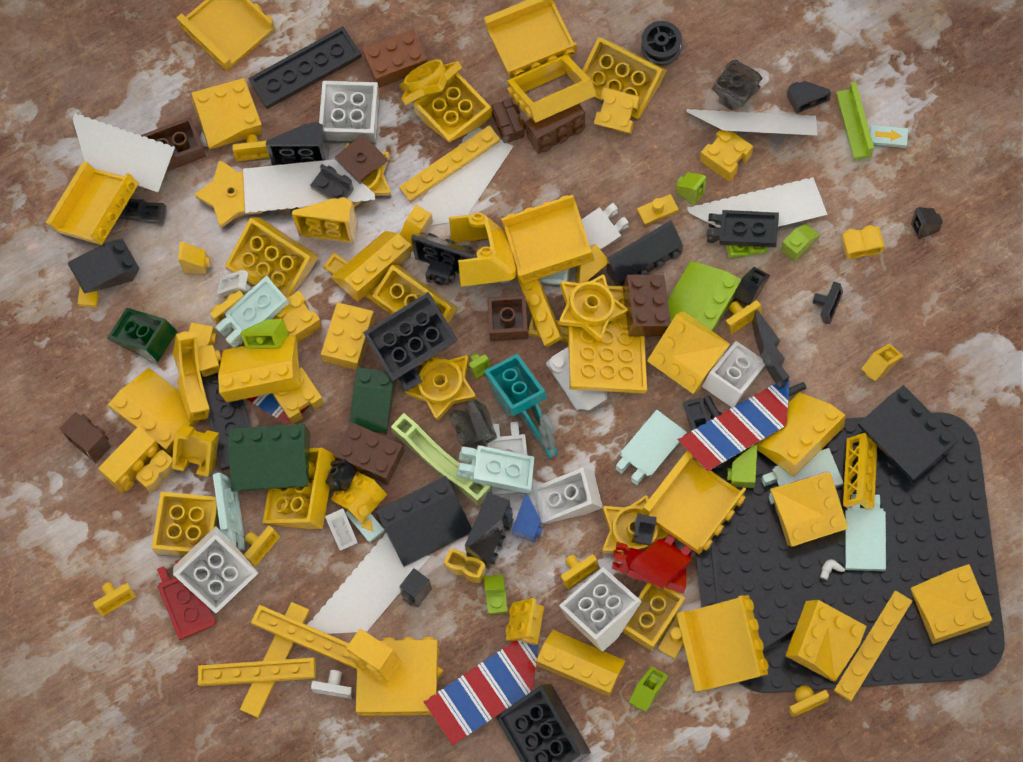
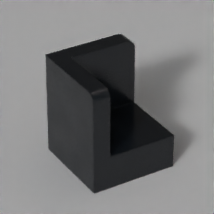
M637 514L634 522L632 543L651 545L657 517Z

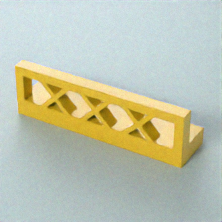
M866 433L847 438L843 506L846 508L861 504L867 510L874 508L877 445ZM859 442L858 447L853 451V443ZM858 456V462L852 467V462ZM857 473V479L851 484V479ZM857 490L856 498L850 500V496Z

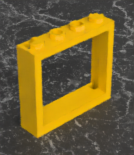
M567 54L507 80L509 85L507 91L510 97L514 99L516 104H519L521 110L525 111L527 117H531L535 123L596 96L592 80ZM565 74L575 83L536 102H533L524 93Z

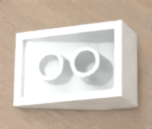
M735 341L709 372L702 387L729 406L735 407L763 370L765 364L761 357Z
M584 467L533 487L542 524L586 515L603 508L595 474Z

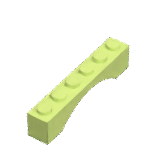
M405 413L391 426L393 435L443 477L446 476L452 485L478 507L484 502L487 493H492L491 486L474 483L472 480H469L470 478L457 477V469L460 463L439 447Z

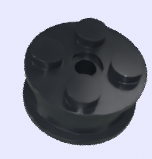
M656 21L644 29L641 38V50L647 60L656 65H666L678 58L681 52L682 36L674 24L667 21Z

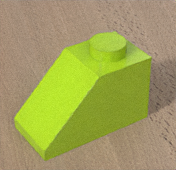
M687 172L684 177L681 176L677 180L676 194L692 205H695L705 193L707 177L702 174Z
M804 224L796 228L782 242L781 251L796 262L820 237V234L808 224Z
M266 319L242 330L240 333L246 348H280L289 335L283 319Z
M752 445L733 461L732 469L728 468L727 480H731V485L734 487H755L757 445Z
M651 666L637 684L629 702L636 708L647 712L669 676Z

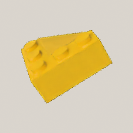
M458 72L447 80L443 91L426 94L413 103L417 116L448 142L479 128L492 117L491 106Z
M244 78L191 93L192 104L209 150L245 140L250 134L262 135V124Z
M344 197L339 199L333 198L292 211L299 236L354 243L358 222L351 200Z
M682 311L675 315L647 361L689 392L695 394L702 389V385L709 372L722 358L730 343Z
M824 471L770 489L788 546H796L848 529L831 472Z
M160 492L152 549L155 554L184 557L215 526L217 527L218 510L216 497Z
M970 564L950 570L910 588L932 644L988 626L992 621Z
M820 600L806 601L785 656L835 682L860 645L866 625Z

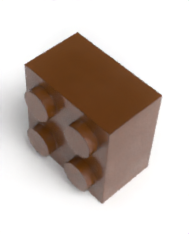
M525 295L487 298L490 341L528 339Z
M75 412L62 425L60 430L69 442L96 464L111 448L108 442L109 438L99 426L95 427L86 415L82 414L80 416Z

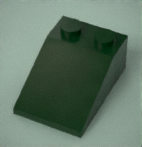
M126 308L107 339L145 359L158 362L178 331L164 318Z
M357 367L349 424L352 422L373 432L387 434L397 379L392 381L386 371Z

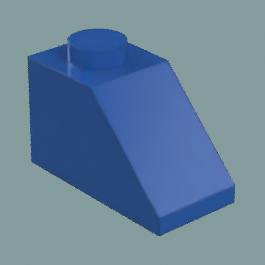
M525 495L512 528V535L535 543L536 537L540 538L543 527L530 497Z

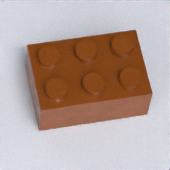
M414 29L363 48L365 61L374 81L378 82L379 88L404 79L412 70L427 62Z

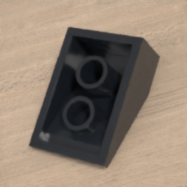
M123 239L107 242L68 262V266L84 294L132 282L140 269Z

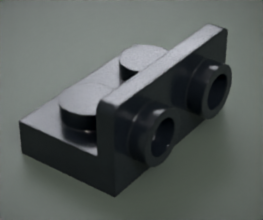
M321 164V171L310 184L311 189L328 199L348 198L354 190L352 180L346 175L341 176L333 167Z

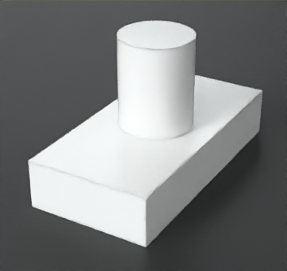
M240 270L221 277L217 295L225 297L239 290L244 295L250 291V286L246 284L248 272Z
M343 508L325 516L340 551L358 543Z
M330 670L328 683L312 681L311 685L313 693L352 699L354 692L352 687L340 686L342 672L337 670Z

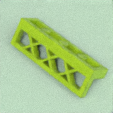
M852 82L848 90L836 92V98L853 161L871 158L874 146L857 83Z

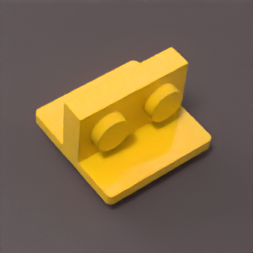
M534 598L513 602L509 610L510 618L509 624L506 627V641L518 640L531 645H537L544 606L536 604V599Z

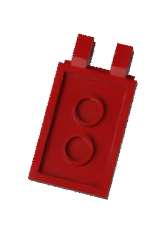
M669 534L665 540H656L632 561L629 568L656 586L664 589L689 566L692 560L690 552L693 550L686 545L682 550H679L675 547L674 543L677 539Z
M617 542L616 550L613 551L612 555L615 558V561L612 562V569L621 573H627L628 577L653 584L629 568L632 561L644 551L632 547L629 548L627 544ZM687 568L665 588L684 594Z
M164 566L157 569L162 581L157 587L179 640L217 625L210 608L175 576L170 578Z

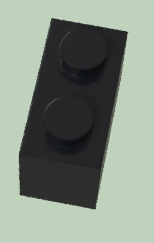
M415 568L412 569L399 586L401 596L403 597L402 600L409 606L414 604L416 607H419L432 590L430 580Z

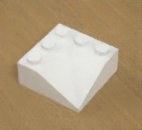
M323 81L319 123L324 126L327 141H354L363 134L370 142H376L380 94L378 82Z
M216 526L173 567V575L215 613L225 606L258 574V571L233 542Z
M602 567L561 603L559 607L565 618L603 652L619 637L641 604V600Z

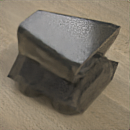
M731 60L726 65L721 76L717 78L712 90L719 96V103L734 111L739 106H744L747 100L761 88L759 83L763 78L754 69L738 60Z
M471 400L466 405L465 411L452 410L449 413L450 422L455 428L457 438L463 447L476 449L478 445L485 446L497 439L486 405L477 400Z

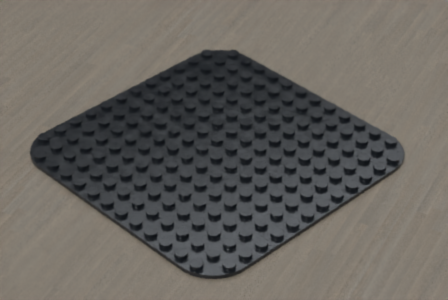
M932 413L952 433L958 442L947 455L913 481L877 446L875 495H880V508L885 511L886 570H845L840 572L832 569L827 580L820 578L821 569L827 560L833 559L845 568V530L796 546H788L775 504H771L768 498L771 493L770 489L779 485L776 482L764 487L761 481L763 475L773 472L772 469L778 465L757 450L755 487L746 488L744 493L746 499L742 505L734 508L733 511L735 513L730 521L725 520L722 524L724 528L718 536L714 535L721 602L739 598L738 596L749 595L755 607L780 590L785 589L801 613L806 601L820 600L866 625V629L860 645L835 682L785 656L793 637L792 634L763 653L764 658L768 662V675L738 682L741 686L758 693L793 692L803 685L811 687L812 690L835 689L895 590L911 599L912 603L860 687L974 680L987 675L997 666L1004 652L1005 637L980 445L975 432L969 424L952 414ZM865 417L845 418L844 428L822 449H830L843 483L845 479L847 438L865 433L858 426L859 422ZM859 442L853 443V451L858 447ZM749 448L724 461L725 466L711 469L710 471L731 484V480H727L728 468L732 469L733 461ZM858 456L852 462V467L858 462ZM857 473L851 479V484L857 479ZM843 484L842 486L837 487L836 491L845 517V511L848 510V508L843 506ZM736 487L740 491L743 489V487ZM970 564L992 621L988 626L932 644L910 588L950 570Z

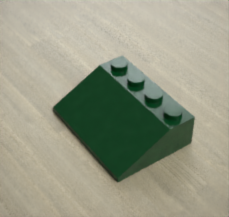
M305 424L229 429L228 453L233 492L308 487L310 431Z

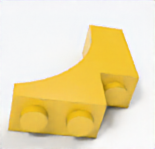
M183 331L176 334L173 357L179 373L177 385L188 420L193 422L208 419L210 409L200 374L195 331Z

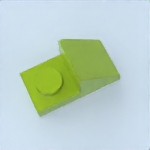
M504 575L484 576L488 615L508 613Z

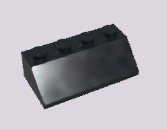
M670 220L607 257V273L616 286H622L627 275H648L651 270L655 268L660 269L665 265V262L670 259H677L681 255L683 244L673 222Z

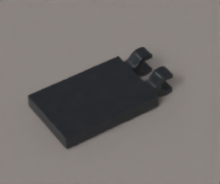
M722 210V214H709L708 221L721 225V229H711L716 226L709 223L711 228L707 229L708 243H714L719 240L720 245L777 247L779 212Z

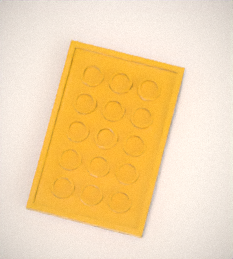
M608 286L613 297L625 306L623 287ZM626 314L608 322L601 342L597 341L582 327L567 326L569 389L646 393L645 337H629Z

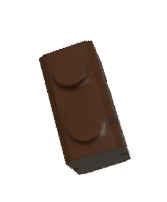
M511 98L492 104V117L503 143L506 144L523 138L526 123L518 115L520 114L518 105L514 104Z

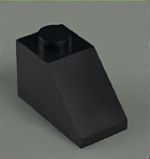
M807 81L795 82L787 90V98L796 114L829 101L831 96L830 89Z
M922 207L915 209L911 221L918 239L939 232L943 223L940 214H936L934 208Z
M754 266L741 279L733 297L737 298L742 304L750 305L757 299L770 275Z

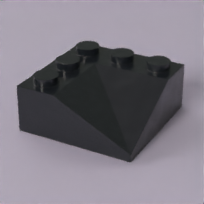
M317 122L303 124L266 141L272 166L329 160V145L324 126Z
M488 492L465 543L467 557L480 559L487 569H490L492 564H496L499 556L497 554L499 546L503 547L506 540L504 534L507 529L510 530L514 519L512 518L513 513H511L510 500Z

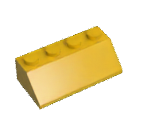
M384 231L332 275L331 279L358 302L382 281L391 265H401L411 256V244L399 233Z
M391 265L372 297L395 313L429 292L448 323L458 309L456 305L400 265Z
M556 630L551 631L536 660L538 667L607 697L611 696L626 662L621 658L604 651L602 652L600 649Z

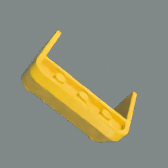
M482 213L449 217L450 239L455 243L488 239L490 247H482L477 251V258L458 260L461 287L509 281L516 277V267L505 230Z

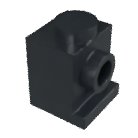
M432 259L425 276L428 283H431V280H433L438 285L445 284L449 286L450 283H454L456 273H454L453 265Z
M346 459L332 461L330 464L332 468L325 481L326 484L334 492L348 490L357 471Z

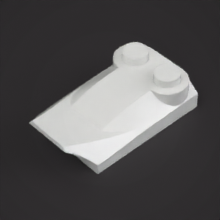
M568 347L555 354L546 362V366L576 411L579 409L589 411L608 399V391L569 389Z

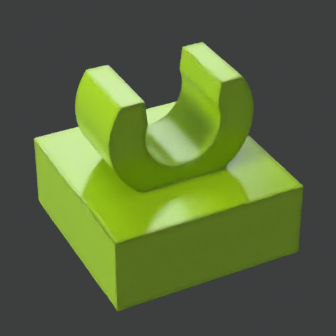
M477 353L470 356L472 362L469 363L470 369L475 379H478L485 375L484 371L490 368L491 364L485 354L481 357Z

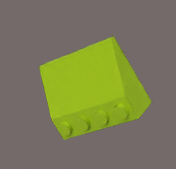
M690 261L668 298L671 322L676 314L684 311L715 332L735 298L733 296L741 279L727 271Z

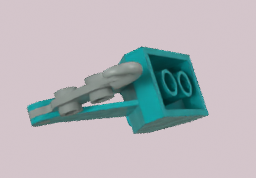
M518 353L485 370L486 380L506 415H520L548 459L558 455L554 446L556 440L552 435L555 432L549 417L546 414L542 415L538 405L539 402L547 399L546 391ZM531 408L539 426L538 430L525 411L526 409Z

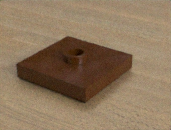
M363 134L335 156V160L359 184L388 161Z

